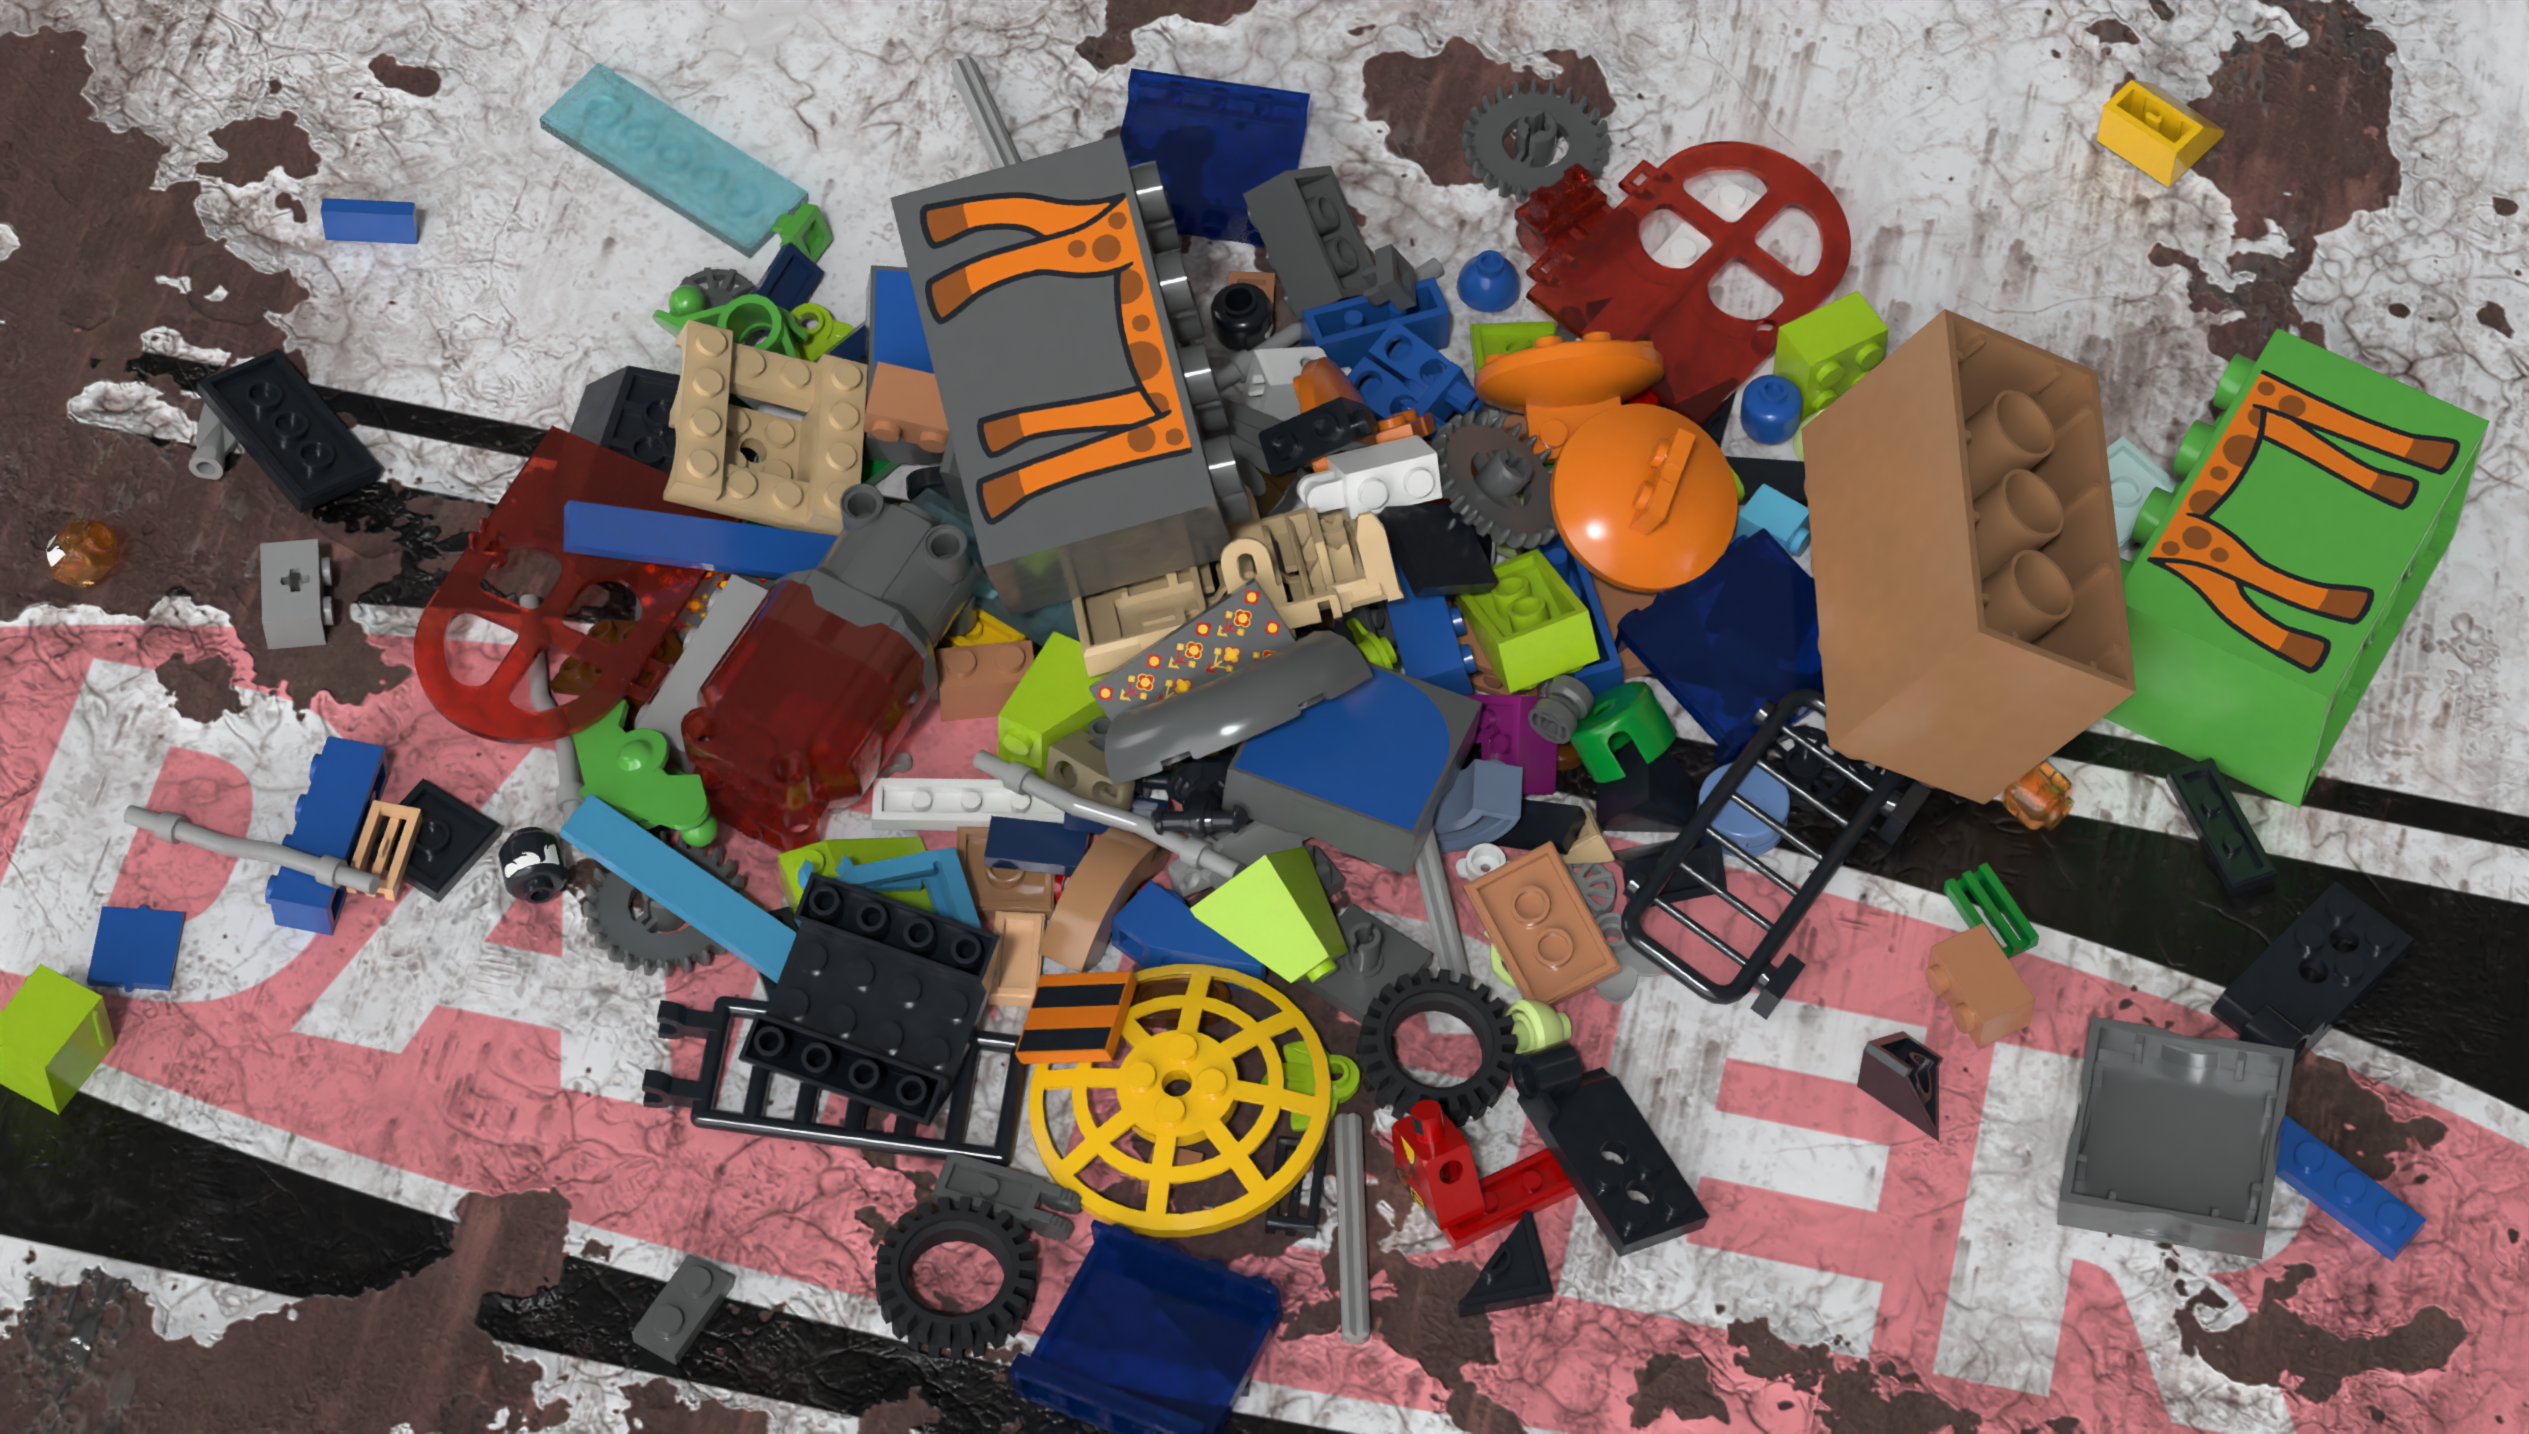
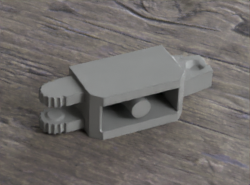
M1248 818V823L1238 833L1234 834L1233 830H1214V833H1210L1201 839L1210 842L1213 850L1241 863L1244 870L1266 854L1303 847L1302 842L1311 837L1286 832ZM1180 858L1168 865L1172 889L1182 897L1209 887L1218 889L1229 881L1206 868L1197 870L1182 863Z

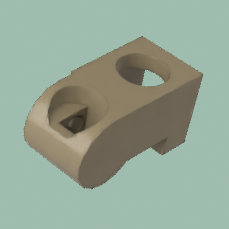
M1080 729L1049 745L1044 780L1085 799L1127 811L1132 808L1136 780L1113 786L1107 770L1104 751L1094 746V737ZM1062 761L1069 763V765L1060 769Z

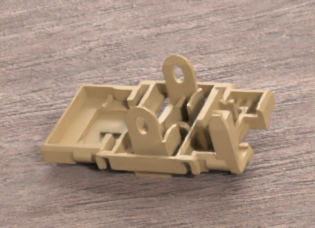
M1245 485L1253 518L1228 525L1232 542L1224 547L1220 555V562L1215 565L1220 586L1213 597L1204 598V594L1215 592L1209 563L1072 600L1088 677L1113 671L1221 600L1222 596L1224 598L1253 578H1255L1295 638L1294 628L1322 622L1319 612L1321 610L1331 608L1334 619L1343 617L1342 613L1352 611L1354 607L1386 599L1389 602L1404 598L1397 572L1393 565L1385 528L1377 517L1380 513L1374 514L1372 511L1359 513L1358 517H1355L1356 519L1351 520L1340 508L1317 513L1315 508L1310 509L1306 507L1260 519L1254 495L1251 489ZM1278 542L1286 574L1298 571L1299 575L1289 577L1279 570L1272 543ZM1283 582L1290 586L1293 597L1292 602H1287Z

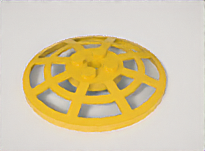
M1172 964L1135 972L1133 975L1137 980V984L1152 980L1190 978L1186 995L1153 998L1129 1008L1121 1036L1133 1049L1125 1057L1120 1068H1092L1094 1062H1078L1076 1068L1048 1070L1050 1063L1036 1064L1030 1083L1028 1109L1031 1133L1041 1162L1055 1185L1074 1191L1082 1197L1080 1202L1082 1210L1101 1222L1127 1232L1152 1237H1191L1215 1233L1244 1223L1269 1209L1294 1188L1311 1167L1324 1142L1331 1118L1332 1086L1327 1057L1318 1034L1303 1012L1285 995L1260 979L1239 971L1206 964ZM1211 980L1233 983L1254 991L1276 1004L1282 1012L1257 1023L1250 1015L1237 1007L1207 997ZM1182 1009L1177 1030L1165 1031L1150 1036L1136 1021L1140 1017L1158 1011ZM1203 1011L1225 1017L1243 1029L1221 1043L1210 1036L1198 1032ZM1295 1027L1299 1030L1312 1058L1315 1076L1314 1096L1284 1089L1282 1062L1271 1038ZM1258 1046L1267 1065L1268 1085L1238 1080L1233 1059ZM1174 1080H1185L1191 1084L1190 1090L1181 1096H1170L1164 1092L1165 1087ZM1072 1088L1074 1116L1085 1139L1061 1160L1052 1145L1045 1126L1044 1090ZM1087 1088L1116 1089L1120 1111L1097 1128L1089 1111ZM1238 1101L1264 1105L1255 1125L1243 1139L1237 1142L1225 1125L1235 1112ZM1280 1109L1310 1116L1307 1130L1295 1152L1280 1170L1266 1181L1249 1156L1258 1149L1270 1134L1278 1119ZM1131 1128L1142 1138L1155 1143L1152 1164L1127 1156L1113 1147L1111 1143ZM1209 1139L1220 1153V1155L1200 1163L1173 1166L1175 1150L1178 1146L1192 1145ZM1098 1155L1104 1162L1121 1173L1139 1180L1149 1181L1146 1211L1131 1209L1103 1198L1086 1187L1075 1175ZM1232 1169L1248 1191L1247 1194L1237 1200L1212 1209L1183 1214L1167 1213L1170 1184L1202 1181Z

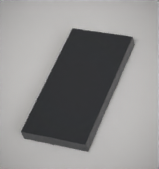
M278 349L197 382V394L300 514L380 480L381 467Z

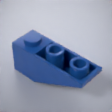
M1151 880L1112 918V946L1144 969L1172 964H1206L1233 969L1260 979L1265 983L1266 966L1195 918L1185 901L1176 892L1170 889L1164 890ZM1224 982L1227 987L1251 991L1233 983Z

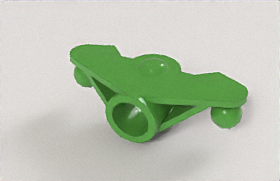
M687 284L678 286L671 292L669 313L658 309L652 316V319L661 328L677 338L687 320L732 330L733 342L742 345L745 344L746 339L753 332L770 330L769 336L763 342L750 347L801 359L796 342L804 344L809 338V334L796 324V318L788 310L776 306L766 297L757 294L742 295L731 300L728 304L704 310L705 298L703 293L697 287Z
M594 691L584 693L576 698L568 709V720L585 785L577 790L582 801L591 793L644 830L663 825L679 830L683 841L693 847H704L711 844L717 836L719 827L715 816L710 812V803L701 775H687L679 769H663L669 758V745L664 736L658 731L640 728L626 733L623 730L629 709L626 700Z

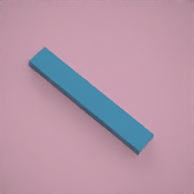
M590 793L562 826L560 837L772 981L778 983L797 933Z

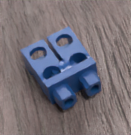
M1396 320L1390 324L1369 349L1368 352L1373 361L1364 356L1347 376L1357 388L1360 380L1369 375L1358 391L1373 413L1376 422L1387 419L1389 415L1415 408L1417 416L1431 412L1436 431L1422 438L1430 447L1431 442L1437 437V431L1445 424V421L1453 411L1464 416L1468 411L1473 410L1476 415L1484 405V401L1475 394V388L1471 385L1460 366L1449 361L1440 352ZM1396 340H1399V342L1387 355V350L1390 344Z

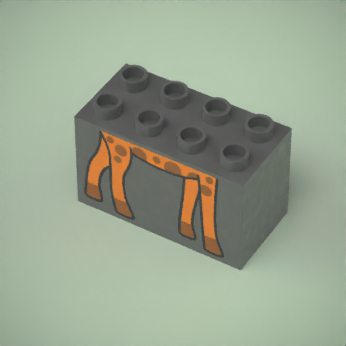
M1117 135L891 197L983 567L1008 614L1014 616L1078 597H1084L1220 560L1224 547L1232 542L1228 525L1252 519L1253 515L1229 435L1205 439L1204 434L1228 428L1229 424L1214 371L1211 369L1204 342L1181 348V343L1203 338L1205 334L1191 282L1188 281L1180 251L1157 257L1159 253L1181 248V243L1156 160L1131 167L1121 137Z

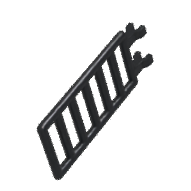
M720 996L715 1000L712 1012L687 1009L679 1003L660 1000L657 1014V1022L660 1023L658 1038L680 1039L686 1036L706 1039L698 1081L673 1078L661 1071L645 1069L642 1083V1091L645 1092L644 1107L665 1108L672 1105L692 1108L690 1114L691 1123L695 1127L942 1161L946 1160L949 1152H955L1003 1167L1009 1166L1012 1161L1029 1064L1020 1063L1015 1054L1021 1035L976 1029L952 1091L944 1139L938 1140L913 1136L916 1122L897 1115L893 1133L864 1130L867 1105L848 1099L843 1127L813 1123L819 1088L802 1082L799 1085L793 1120L762 1116L771 1072L753 1065L743 1112L737 1113L712 1109L731 1017L753 1020L756 1012L766 1014L770 1002ZM980 1050L1010 1054L994 1147L964 1143Z

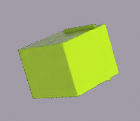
M40 963L30 976L27 975L25 978L26 982L0 1012V1084L59 1115L116 1043L103 996Z

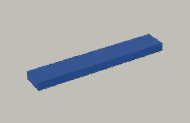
M569 500L564 506L563 552L770 579H779L788 573L816 568L838 537L835 535Z

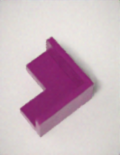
M1487 694L1465 695L1482 702L1474 742L1482 743L1481 760H1499L1507 765L1523 767L1522 794L1553 795L1556 790L1557 744L1541 737L1532 728L1528 720V714L1535 703L1546 697Z

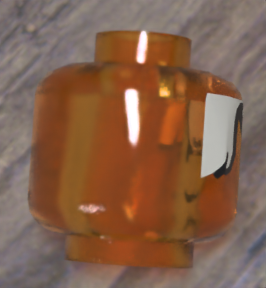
M89 518L73 519L48 542L45 551L47 563L54 578L63 584L77 589L90 588L115 566L119 556L117 540L113 531L105 523Z
M2047 759L2010 784L2004 790L2001 797L2003 806L2030 830H2038L2043 827L2048 830L2053 829L2075 804V801L2071 798L2073 794L2072 782Z

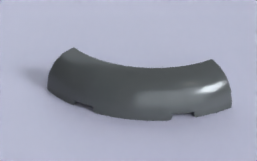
M1314 631L1291 645L1221 678L1158 702L1120 713L1110 723L1105 737L1104 758L1109 777L1114 786L1161 772L1164 766L1181 761L1191 755L1194 759H1198L1298 717L1301 713L1300 709L1318 703L1324 698L1334 699L1371 678L1373 675L1361 652L1345 637L1331 631Z

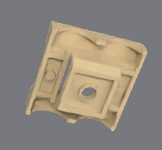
M687 320L675 340V347L682 350V369L677 394L670 410L669 427L675 428L676 447L673 466L666 489L664 490L663 500L777 528L839 536L844 529L840 498L849 487L861 484L868 365L823 354L819 361L814 363L734 343L732 330ZM729 393L804 411L807 414L800 422L728 404ZM740 448L754 450L759 455L761 462L752 463L746 460Z

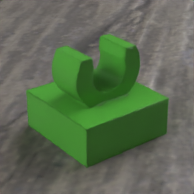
M802 203L793 216L781 214L771 227L773 232L780 233L779 235L782 239V242L779 244L780 247L791 242L814 263L833 239L818 205Z

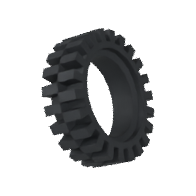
M1429 969L1417 971L1416 978L1411 981L1408 973L1399 976L1394 988L1388 983L1381 989L1379 998H1373L1363 1019L1356 1045V1054H1359L1357 1060L1359 1072L1365 1073L1362 1084L1367 1093L1374 1089L1377 1091L1374 1102L1381 1109L1390 1103L1394 1106L1391 1116L1400 1120L1405 1113L1411 1115L1410 1111L1415 1103L1422 1100H1434L1441 1105L1442 1111L1458 1128L1465 1126L1468 1116L1471 1115L1476 1121L1484 1116L1487 1106L1491 1109L1500 1098L1501 1092L1504 1093L1512 1072V1061L1516 1056L1514 1052L1517 1046V1035H1511L1514 1026L1511 1015L1502 1017L1505 1005L1499 997L1490 1002L1487 999L1490 989L1483 983L1475 991L1469 987L1472 977L1461 973L1457 983L1449 980L1451 970L1440 969L1437 978H1430ZM1437 1011L1450 1014L1463 1021L1477 1037L1482 1051V1064L1476 1073L1465 1082L1451 1087H1433L1413 1080L1402 1071L1394 1059L1391 1049V1034L1398 1024L1407 1017L1420 1012Z
M949 1197L938 1198V1210L931 1212L928 1203L924 1202L916 1206L917 1218L915 1219L908 1212H905L898 1218L899 1230L890 1226L884 1234L885 1245L879 1244L876 1253L875 1283L878 1306L881 1305V1316L885 1323L892 1322V1333L899 1340L907 1335L908 1347L919 1352L923 1343L928 1345L929 1356L940 1359L942 1348L951 1350V1360H963V1348L971 1347L973 1356L976 1358L985 1355V1343L990 1342L995 1350L1004 1346L1005 1333L1007 1332L1014 1338L1021 1331V1319L1028 1320L1032 1312L1031 1302H1035L1036 1297L1034 1250L1031 1241L1026 1242L1025 1230L1019 1223L1012 1227L1011 1215L1004 1210L995 1217L993 1214V1204L982 1201L979 1210L972 1209V1198L960 1197V1208H950ZM961 1241L973 1243L986 1249L1002 1267L1004 1280L999 1292L991 1302L979 1310L967 1314L948 1315L925 1307L915 1298L908 1285V1275L915 1261L930 1248L945 1242Z

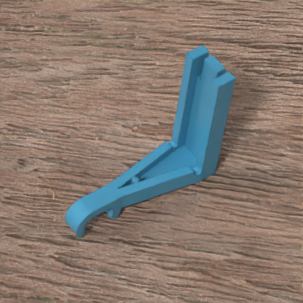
M955 847L854 866L849 857L844 855L835 869L839 877L832 879L870 892L919 891L923 884L926 887L934 914L982 930ZM806 859L798 871V882L803 890L806 887L811 872H813L814 865ZM994 969L993 978H994V976L997 974L995 969Z

